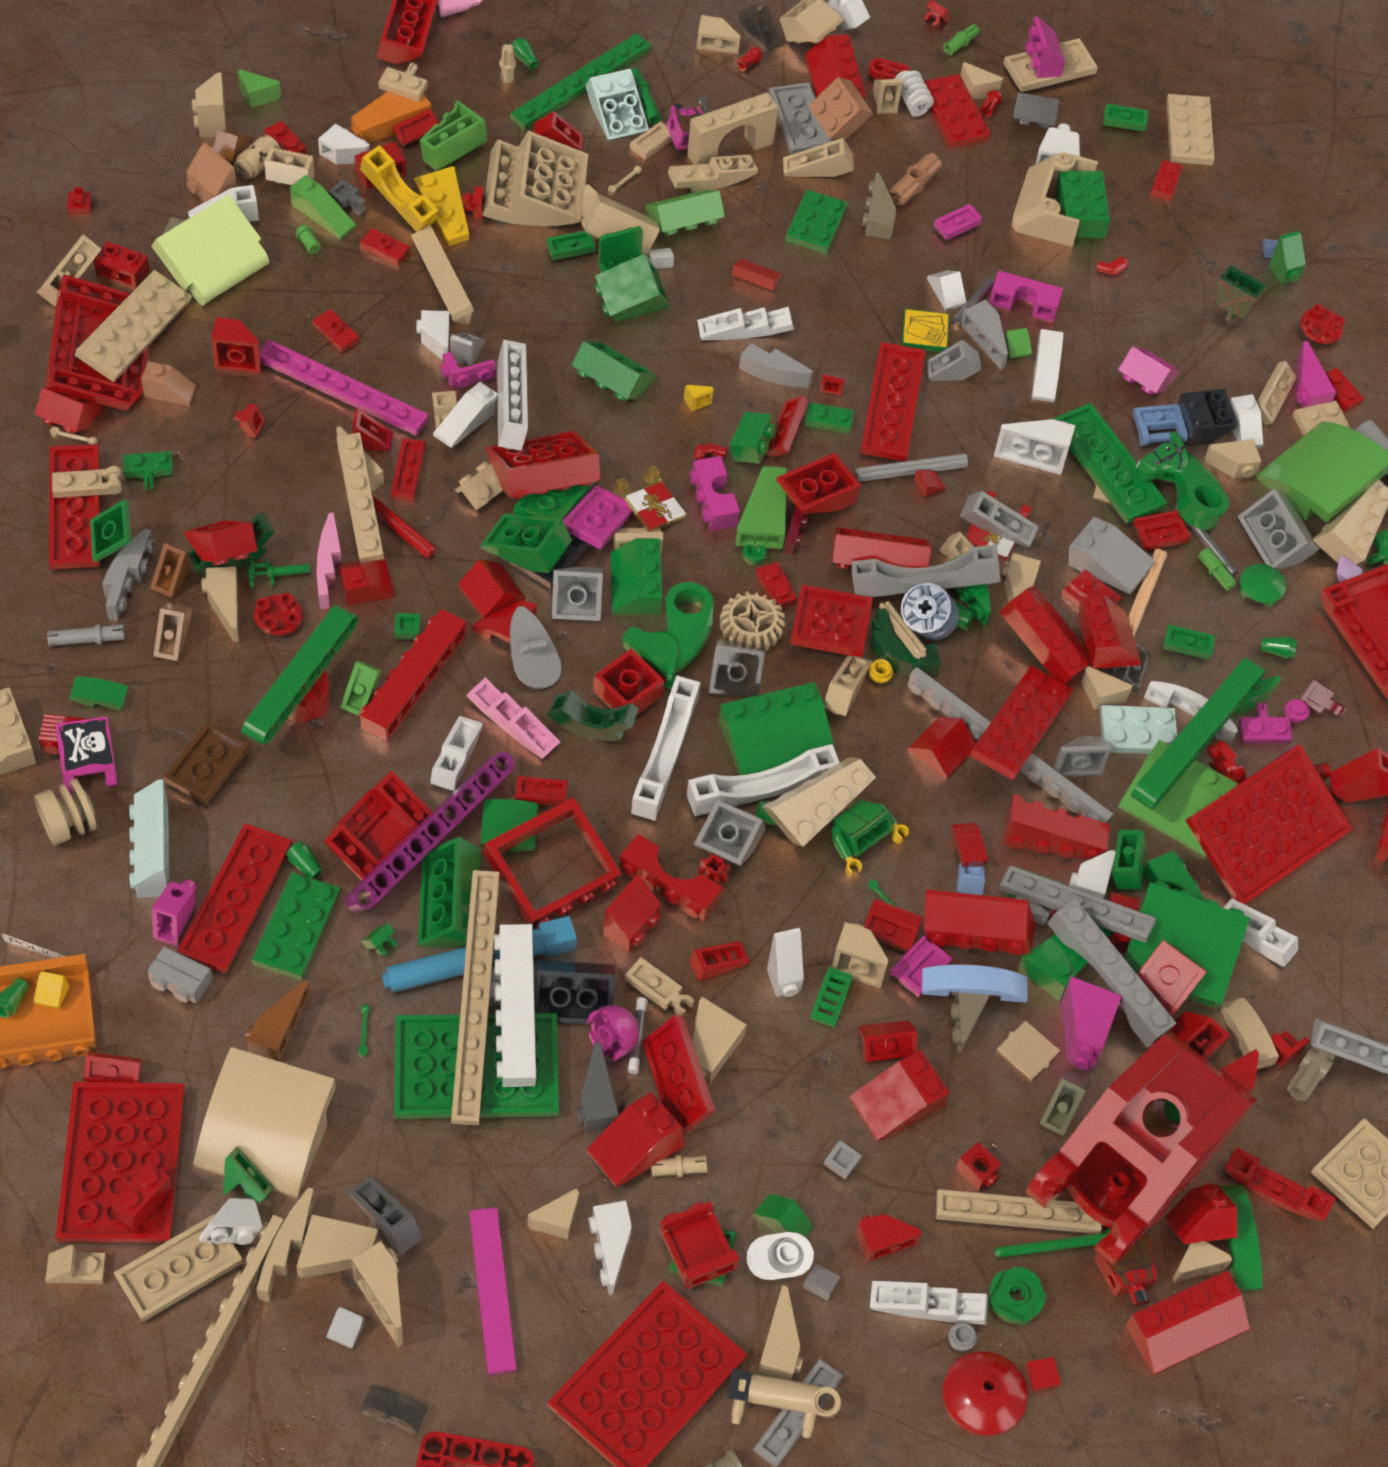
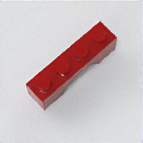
M637 834L620 855L619 868L629 877H635L638 874L651 891H657L669 903L677 904L685 909L689 916L699 918L704 922L721 901L723 887L703 874L691 879H677L663 871L658 862L659 846Z

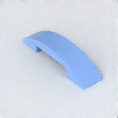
M978 965L927 967L922 969V994L948 996L949 992L997 995L1000 996V1001L1027 1003V976L1005 969Z

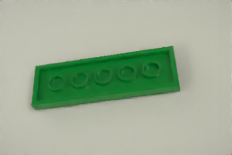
M1092 403L1053 418L1057 421L1075 425L1069 449L1126 524L1134 522L1135 518L1145 517L1166 508L1167 501L1151 481H1142L1137 476L1136 466L1138 463Z

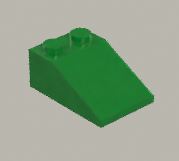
M504 513L480 546L483 550L528 571L549 573L572 539L561 518Z

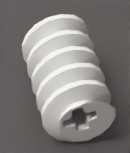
M902 71L897 74L895 79H902L903 81L901 97L911 115L918 117L926 113L933 105L934 99L926 84H924L918 71Z

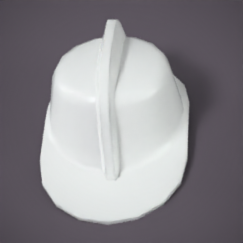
M794 1232L759 1237L751 1243L747 1251L749 1269L755 1276L764 1280L802 1275L810 1269L814 1258L811 1243L806 1237Z

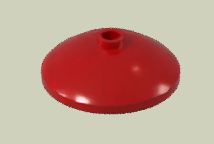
M976 1351L963 1355L951 1365L943 1381L942 1396L948 1414L956 1424L970 1433L980 1436L1003 1434L1012 1429L1025 1412L1028 1391L1024 1377L1010 1360L997 1353ZM989 1383L992 1385L993 1390H986L983 1384Z

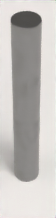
M989 277L953 317L952 322L955 325L961 323L964 310L977 304L995 283L993 278Z

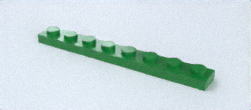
M635 33L512 111L510 119L526 131L534 126L538 120L553 111L559 110L587 92L586 84L591 77L620 71L651 51V44Z

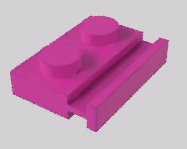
M925 936L890 971L892 977L898 978L899 982L918 998L922 995V969L951 965L953 960L934 943L928 942Z

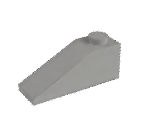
M985 299L964 310L961 326L999 369L1002 370L1005 368L1008 356L1002 325L997 310Z
M983 491L968 496L960 514V517L976 527L1027 548L1030 547L1039 528L1036 524Z

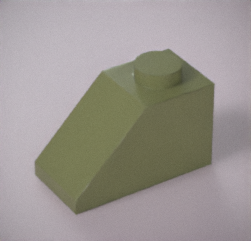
M1066 1070L1039 1124L1064 1136L1091 1081Z

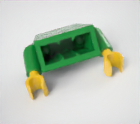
M860 798L855 799L832 819L833 827L831 834L833 843L841 859H845L847 862L845 872L849 877L853 876L850 866H855L859 873L862 869L861 862L858 859H853V854L856 857L892 831L891 838L896 844H900L903 841L900 834L904 838L909 834L908 827L902 824L898 825L896 823L898 820L884 804L866 802Z

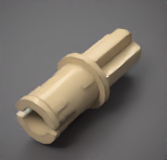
M504 44L502 46V58L499 61L501 80L504 83L514 81L516 60L514 59V47L511 44Z

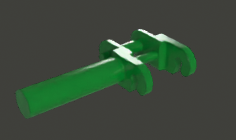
M266 559V562L254 563L251 560V565H248L251 588H254L253 580H255L257 575H267L268 578H271V586H275L274 577L310 573L309 563L272 567V562L268 563V559ZM267 567V571L255 572L254 570L255 568Z

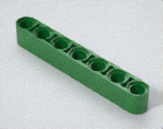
M334 605L248 716L242 727L243 735L264 746L270 743L354 632L359 621L358 615L338 605Z

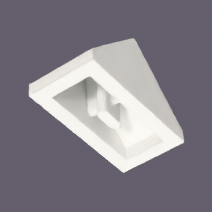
M946 270L927 276L928 282L945 311L962 307L966 304L960 271Z

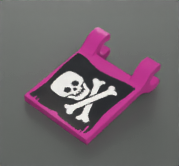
M107 716L55 724L63 782L69 793H72L69 781L75 779L76 776L105 772L108 787L118 786Z

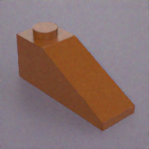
M303 980L257 1017L254 1026L250 1025L248 1027L245 1041H247L249 1053L275 1061L280 1060L310 995L309 982Z

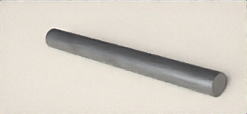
M1187 523L1206 548H1211L1216 557L1226 564L1225 569L1232 577L1235 576L1238 570L1206 531L1195 528Z

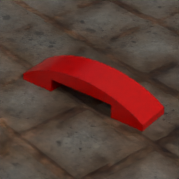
M1238 1147L1235 1148L1224 1168V1171L1233 1179L1243 1184L1251 1192L1278 1207L1309 1219L1325 1221L1336 1200L1335 1197L1312 1185L1307 1189L1260 1165L1261 1159Z

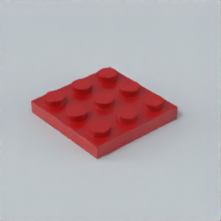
M802 584L790 645L862 658L873 597Z

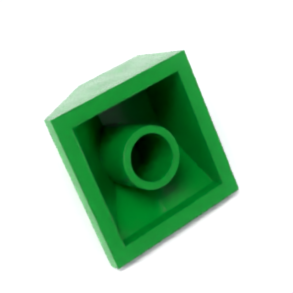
M124 499L90 519L92 557L94 562L100 561L131 543L128 500Z

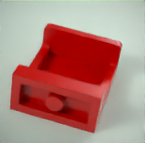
M703 1201L691 1205L689 1210L681 1213H669L660 1223L659 1231L686 1290L738 1269L740 1259L736 1250L731 1251L713 1212L714 1205L712 1201L707 1203Z

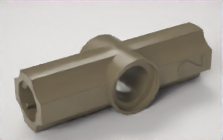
M1311 1047L1300 1063V1069L1288 1084L1287 1090L1290 1096L1298 1101H1307L1318 1082H1322L1334 1063L1333 1059L1337 1055Z

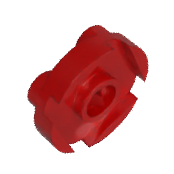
M1217 740L1206 747L1207 753L1212 758V761L1209 762L1211 769L1238 784L1246 779L1242 765L1237 767L1234 760L1237 756L1224 741L1220 740L1218 742Z

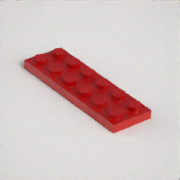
M881 342L860 454L903 462L907 460L926 350Z
M98 444L50 447V570L100 567V561L94 562L92 557L90 519L100 514V495L54 498L52 492V473L100 470Z
M1030 666L975 744L969 756L1014 781L1071 696L1073 688Z
M244 823L177 952L210 969L227 974L287 857V851L293 846L292 840Z

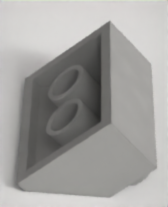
M1275 488L1238 516L1266 565H1270L1277 570L1300 564L1320 550L1319 546L1313 541L1311 533L1288 495Z

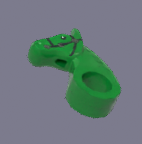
M1177 432L1170 433V443L1164 442V444H1161L1151 453L1142 457L1136 466V474L1142 481L1160 479L1176 484L1179 514L1184 521L1195 528L1204 530L1215 528L1230 506L1229 499L1219 481L1198 459L1186 451Z

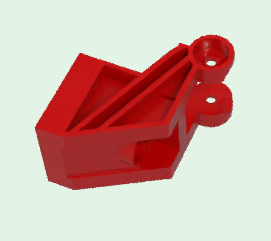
M1166 1033L1107 1088L1061 1150L1054 1154L1036 1174L1025 1193L1046 1209L1067 1187H1072L1074 1178L1102 1145L1111 1150L1147 1180L1146 1186L1132 1204L1115 1220L1112 1230L1094 1248L1095 1252L1112 1266H1115L1147 1231L1172 1199L1195 1182L1258 1100L1174 1033ZM1165 1099L1173 1102L1178 1108L1181 1116L1180 1124L1170 1123L1167 1120L1168 1118L1164 1112Z

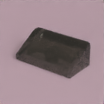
M1136 643L1141 665L1115 667L1112 677L1133 685L1131 691L1138 693L1141 689L1150 653Z

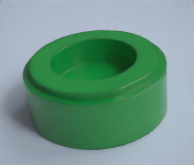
M745 545L742 553L743 559L751 565L763 563L767 553L765 546L757 545V548L752 547V545Z

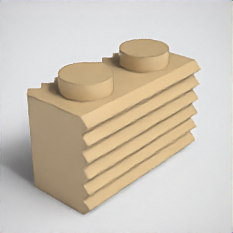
M273 147L269 149L264 162L266 180L293 185L305 175L311 179L314 178L312 155L291 153V151L287 152L286 150H278V148L274 149Z

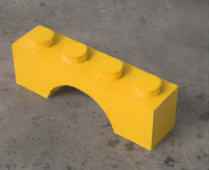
M380 145L362 157L360 170L416 232L436 222L439 210L424 194L419 195L413 192L404 183L396 169L394 160Z

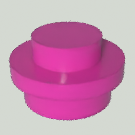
M1292 699L1285 705L1284 712L1291 722L1299 723L1307 719L1309 707L1302 700Z

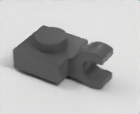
M345 180L340 181L328 191L336 203L343 208L350 205L353 211L360 216L367 211L362 206L366 203V200L360 196L359 189Z

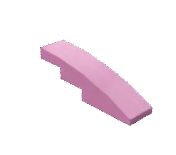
M334 513L328 514L322 530L317 554V585L320 609L330 608L328 588L336 587L334 567L337 564H342Z
M486 677L467 694V697L485 715L541 759L560 743L526 706L522 709L506 692L502 694Z

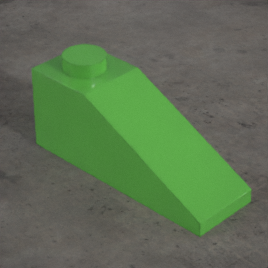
M307 175L290 187L292 206L340 240L356 228V224L329 193Z

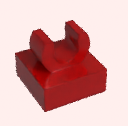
M933 0L929 1L926 6L929 12L924 17L925 22L928 23L932 18H936L932 24L936 29L940 26L941 21L947 24L951 19L948 10Z
M73 187L74 192H68V215L91 214V191L83 192V187Z
M474 187L473 195L470 193L463 194V209L467 212L473 211L474 219H483L482 212L485 198L483 187Z
M248 404L245 411L239 410L234 416V420H239L240 422L238 427L244 429L248 437L253 438L257 437L266 421L257 404Z

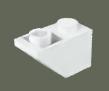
M830 0L826 3L843 18V22L838 25L842 30L856 28L870 18L862 0Z
M337 124L333 125L318 138L319 154L336 165L355 163V155L370 150V145L365 140L356 137L347 129H343Z
M229 1198L199 1236L200 1242L251 1244L263 1227L255 1199Z

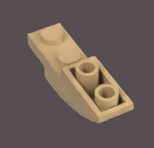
M751 155L711 157L709 164L670 166L668 175L675 188L690 187L692 193L733 185L755 175L758 172V168Z

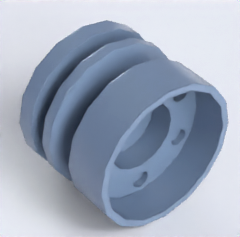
M920 583L912 587L904 595L901 603V615L905 624L921 638L930 641L941 640L954 631L959 621V609L955 600L939 585ZM930 605L932 607V610H927V612L925 613L923 610L928 609Z

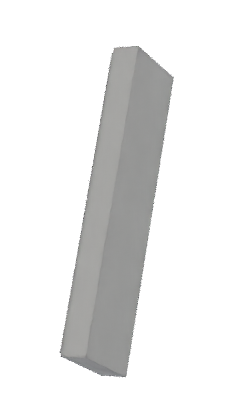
M819 1359L802 1383L835 1389L843 1375ZM830 1394L821 1397L819 1401L820 1407H822ZM782 1409L753 1451L774 1467H778L801 1436L805 1413Z

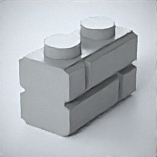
M167 947L162 948L157 955V959L153 961L148 969L149 980L154 988L159 991L167 989L184 1003H187L188 1000L195 1004L198 1003L213 979L210 968Z

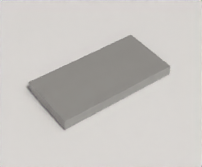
M810 82L768 89V94L778 106L777 119L790 155L832 142L808 107L816 99Z

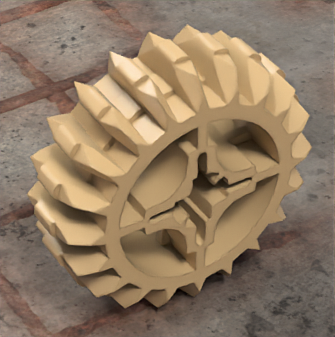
M747 591L744 596L738 593L735 599L730 598L728 604H724L722 614H720V629L723 632L724 639H729L730 646L737 644L738 651L743 647L746 648L747 653L751 649H755L758 654L760 648L767 651L770 645L775 647L777 640L782 638L783 630H785V615L781 612V605H776L775 599L768 600L767 594L761 597L757 591L754 595H750Z

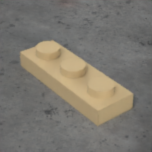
M1286 361L1277 364L1257 401L1261 411V420L1265 425L1273 423L1297 378Z

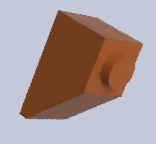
M217 130L213 150L231 164V162L236 161L237 156L251 145L254 137L236 131Z

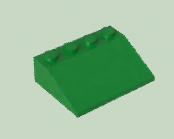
M815 682L720 705L719 723L739 776L775 768L811 749L831 744L834 747L824 704Z

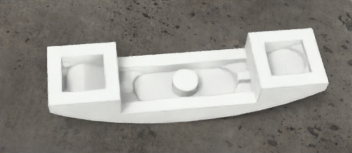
M1156 681L1150 682L1144 696L1145 699L1161 708H1167L1169 703L1192 716H1195L1208 701L1202 695L1187 688ZM1231 719L1227 721L1215 736L1216 739L1224 741L1229 746L1232 744L1238 731Z

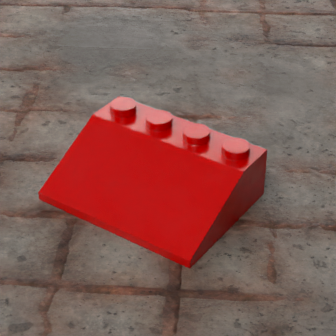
M575 430L525 439L522 450L506 449L499 447L498 444L485 447L501 488L510 498H523L526 494L532 493L544 494L552 489L566 490L573 485L586 486L600 480L599 453Z

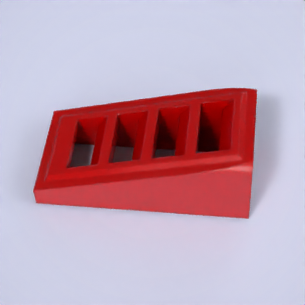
M741 941L694 949L689 960L698 981L709 979L750 964ZM731 951H734L736 960L733 959ZM722 954H724V957H725V959H726V962H724V960H723V958H722Z

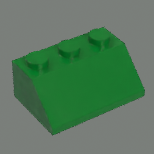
M583 341L571 365L578 369L577 373L588 379L590 377L595 379L596 385L606 390L610 388L615 391L614 395L624 401H627V399H637L657 376L603 342Z
M635 538L613 550L610 554L612 615H661L660 538Z

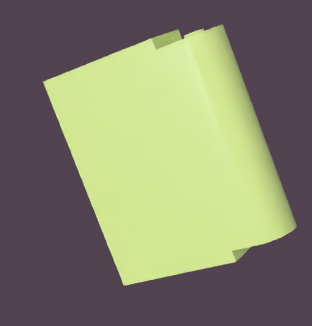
M229 194L158 237L152 245L154 251L184 291L189 290L195 300L201 305H205L269 264V258L259 244L261 238Z

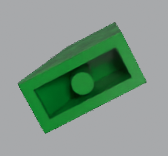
M1299 231L1279 236L1269 267L1282 285L1301 279L1306 266L1302 237Z

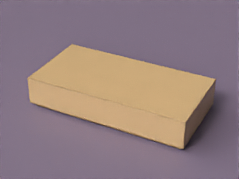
M660 121L630 142V148L646 160L670 143L672 138L667 126Z

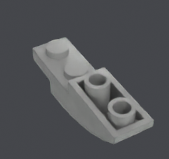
M145 528L132 538L131 543L125 545L118 553L106 573L102 585L105 598H108L105 606L109 620H119L120 613L126 609L127 592H131L133 581L141 582L143 573L146 574L148 572L149 554H153L155 549V540L152 539L150 529Z

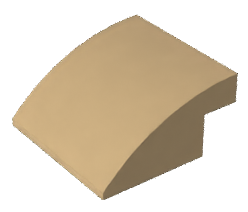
M531 131L527 132L518 147L498 139L491 149L482 216L511 224L532 226H560L579 223L582 216L588 154Z
M230 1047L208 1106L193 1166L224 1175L225 1158L237 1146L273 1187L272 1191L298 1199L327 1128L326 1110L336 1088L335 1079Z

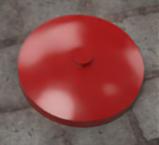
M1102 1145L1072 1181L1074 1184L1068 1189L1075 1202L1087 1215L1098 1223L1112 1229L1115 1220L1132 1204L1146 1186L1147 1180L1106 1146ZM1169 1204L1148 1229L1152 1228L1161 1220V1218L1166 1213Z

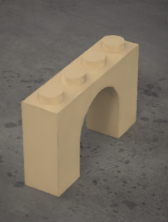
M767 92L692 118L690 121L688 158L693 165L709 164L711 157L718 156V147L723 137L734 128L745 125L744 136L754 150L773 144L778 106Z

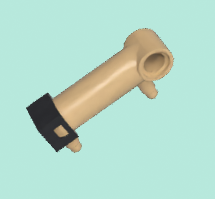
M732 1369L727 1398L734 1400L731 1420L733 1424H740L745 1402L805 1413L802 1436L804 1438H811L816 1416L832 1418L841 1411V1396L830 1387ZM826 1394L832 1395L835 1399L834 1407L828 1411L822 1410L819 1405L821 1397Z

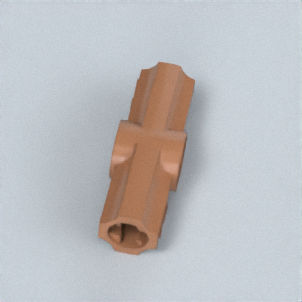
M933 153L926 154L917 164L908 167L906 175L889 191L894 204L897 206L904 205L914 194L922 192L924 184L942 166V162L937 155Z

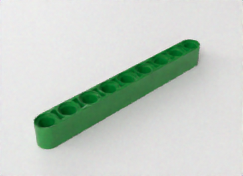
M1244 657L1133 789L1131 797L1149 809L1154 810L1258 686L1266 670Z

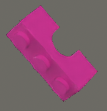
M998 271L989 304L1010 310L1015 301L1024 300L1033 306L1032 317L1054 322L1063 288Z
M721 456L693 461V470L689 472L691 484L697 488L698 504L702 503L703 506L702 516L704 522H708L711 531L738 526L740 510L734 493L719 494L715 492L726 487L727 473Z

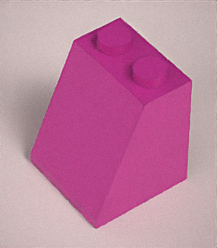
M1072 976L1060 1003L1067 1062L1073 1064L1078 1069L1093 1072L1103 1050L1121 995Z

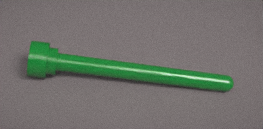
M1110 1228L1105 1233L999 1246L995 1248L994 1254L996 1257L1001 1258L1094 1246L1112 1229Z

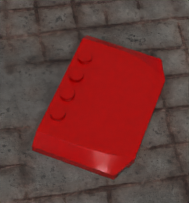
M63 274L56 299L45 379L46 389L128 411L143 393L141 378L147 364L148 347L115 382H112L75 356L76 350L121 305L130 293Z

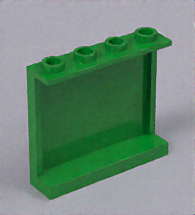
M1156 881L1155 884L1150 882L1146 889V895L1140 912L1155 917L1156 923L1146 943L1134 938L1130 939L1124 957L1125 961L1137 974L1162 939H1164L1206 970L1205 975L1187 998L1218 1009L1222 1005L1250 917L1245 916L1242 910L1236 908L1228 910L1219 907L1220 904L1214 900L1205 899V901L1194 898L1195 895L1191 892L1171 890L1170 886L1163 882Z

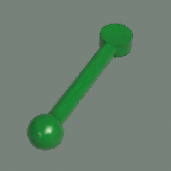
M876 880L869 881L868 888L871 891H876L887 904L897 907L879 888Z
M363 1004L360 1007L362 1013L361 1046L358 1048V1055L360 1057H366L369 1053L366 1046L368 1013L371 1008L368 1004Z

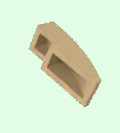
M1245 998L1222 1002L1220 1010L1237 1052L1241 1051L1244 1056L1257 1049L1259 1052L1257 1069L1274 1065L1279 1055L1265 1026Z

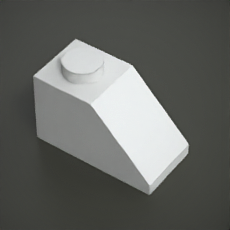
M421 310V320H417V334H421V343L441 360H443L442 354L449 352V311Z
M1253 394L1231 398L1230 405L1238 424L1232 430L1236 441L1254 440L1256 448L1262 447L1261 411Z
M1110 850L1080 864L1078 872H1072L1069 887L1103 899L1115 851Z

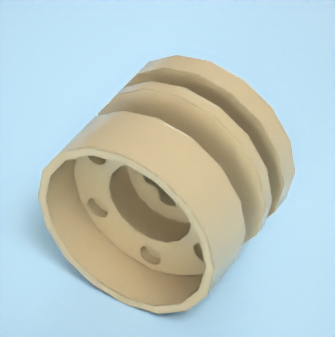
M77 779L69 781L72 793H69L64 784L59 785L60 798H56L50 789L33 795L41 821L54 846L71 840L69 827L74 826L79 835L84 834L82 822L85 823L90 832L97 829L94 808L88 794L81 787Z

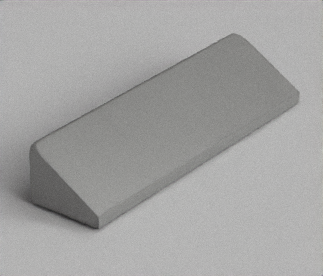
M1315 1018L1311 1046L1388 1074L1387 1044Z

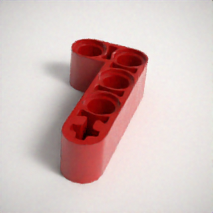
M431 1431L422 1438L416 1467H506L505 1456L509 1457L507 1467H517L519 1460H524L522 1467H533L534 1456L528 1448ZM433 1443L439 1444L442 1447L438 1453H430L426 1449ZM459 1449H467L471 1452L470 1456L465 1459L458 1458L455 1453ZM488 1454H496L500 1459L497 1463L489 1464L484 1460V1457Z

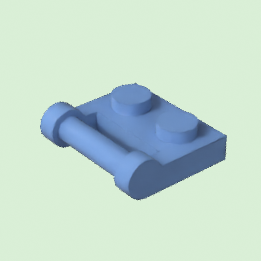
M1179 404L1134 408L1133 417L1139 433L1141 446L1170 441L1171 432L1149 434L1148 432L1161 429L1176 428L1182 442H1187L1188 434Z

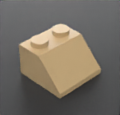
M221 72L216 73L195 90L196 99H192V111L197 113V115H194V126L199 128L200 137H216L217 130H226L225 99Z
M845 922L836 948L832 968L852 974L853 980L881 988L889 960L871 930L864 928L860 924Z

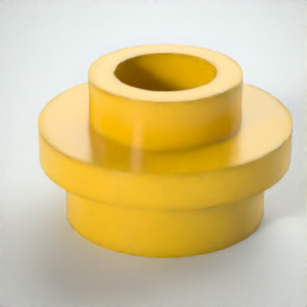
M879 659L870 665L868 673L873 681L886 683L893 676V668L888 661Z

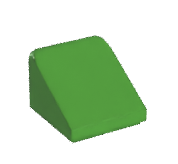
M1027 328L1006 331L1004 338L1010 359L1032 355Z

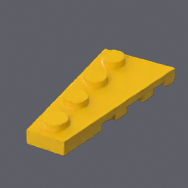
M454 166L413 178V184L419 195L424 194L439 210L435 223L448 246L469 240V231Z

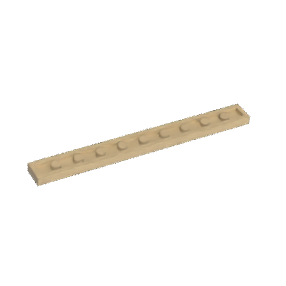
M473 870L451 1124L479 1125L499 872Z
M273 1215L269 1223H264L259 1233V1238L261 1239L258 1245L250 1249L244 1271H239L234 1279L232 1294L230 1297L226 1296L222 1301L219 1309L221 1314L217 1322L213 1321L210 1324L206 1333V1338H208L203 1348L199 1347L195 1352L192 1360L194 1365L190 1373L183 1375L178 1387L180 1392L175 1400L171 1399L164 1413L166 1418L162 1426L158 1425L154 1429L150 1439L152 1444L147 1453L143 1452L136 1467H160L261 1276L266 1257L284 1219Z

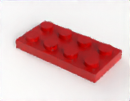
M959 74L924 81L934 99V103L929 109L950 148L990 140L991 133Z
M674 1015L646 1037L642 1043L662 1104L682 1126L683 1135H685L716 1111L683 1015Z

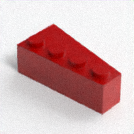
M1014 794L1005 820L1002 845L1010 846L1013 849H1028L1040 854L1050 853L1064 858L1073 857L1088 861L1107 852L1110 824L1082 815L1071 817L1067 810L1057 808L1052 811L1043 808V803L1034 800L1030 804L1022 801V796Z

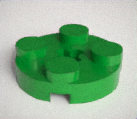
M1012 1267V1269L998 1272L993 1278L988 1291L990 1309L1004 1321L1019 1325H1026L1038 1316L1044 1306L1046 1297L1039 1277L1023 1267ZM1016 1289L1020 1290L1021 1297L1024 1300H1013L1009 1292H1015Z

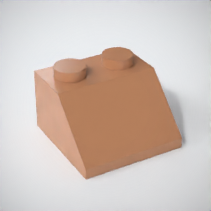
M206 143L202 144L186 172L189 190L201 197L205 203L230 188H236L237 185L235 167Z

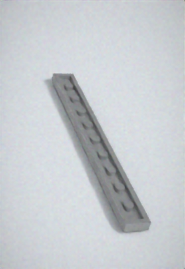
M918 667L911 672L908 687L914 694L923 697L934 709L940 710L949 718H962L972 737L980 739L991 723L989 720ZM1033 753L1030 755L1020 770L1030 781L1039 784L1050 796L1063 802L1070 811L1110 824L1113 816L1112 812Z

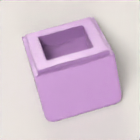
M1340 556L1336 574L1339 582L1362 574V569L1346 557Z

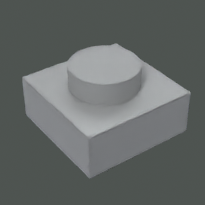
M839 1140L824 1160L823 1165L846 1180L860 1162L862 1155Z

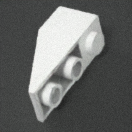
M250 185L230 188L188 211L189 218L229 194L249 222L257 221L259 216L254 187Z
M626 1200L593 1206L592 1217H588L591 1234L596 1233L598 1243H594L596 1259H601L603 1269H600L602 1286L608 1287L609 1295L614 1294L631 1236L632 1225Z

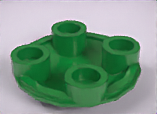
M1254 564L1245 568L1240 575V593L1243 597L1251 598L1267 606H1273L1286 593L1287 584L1284 576L1279 570L1270 565Z

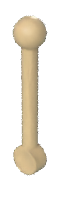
M635 166L634 171L615 186H609L608 193L610 195L616 194L617 189L634 175L640 174L642 168Z
M53 427L50 430L53 437L60 435L88 442L89 445L97 444L96 437L87 438L63 432L58 427Z

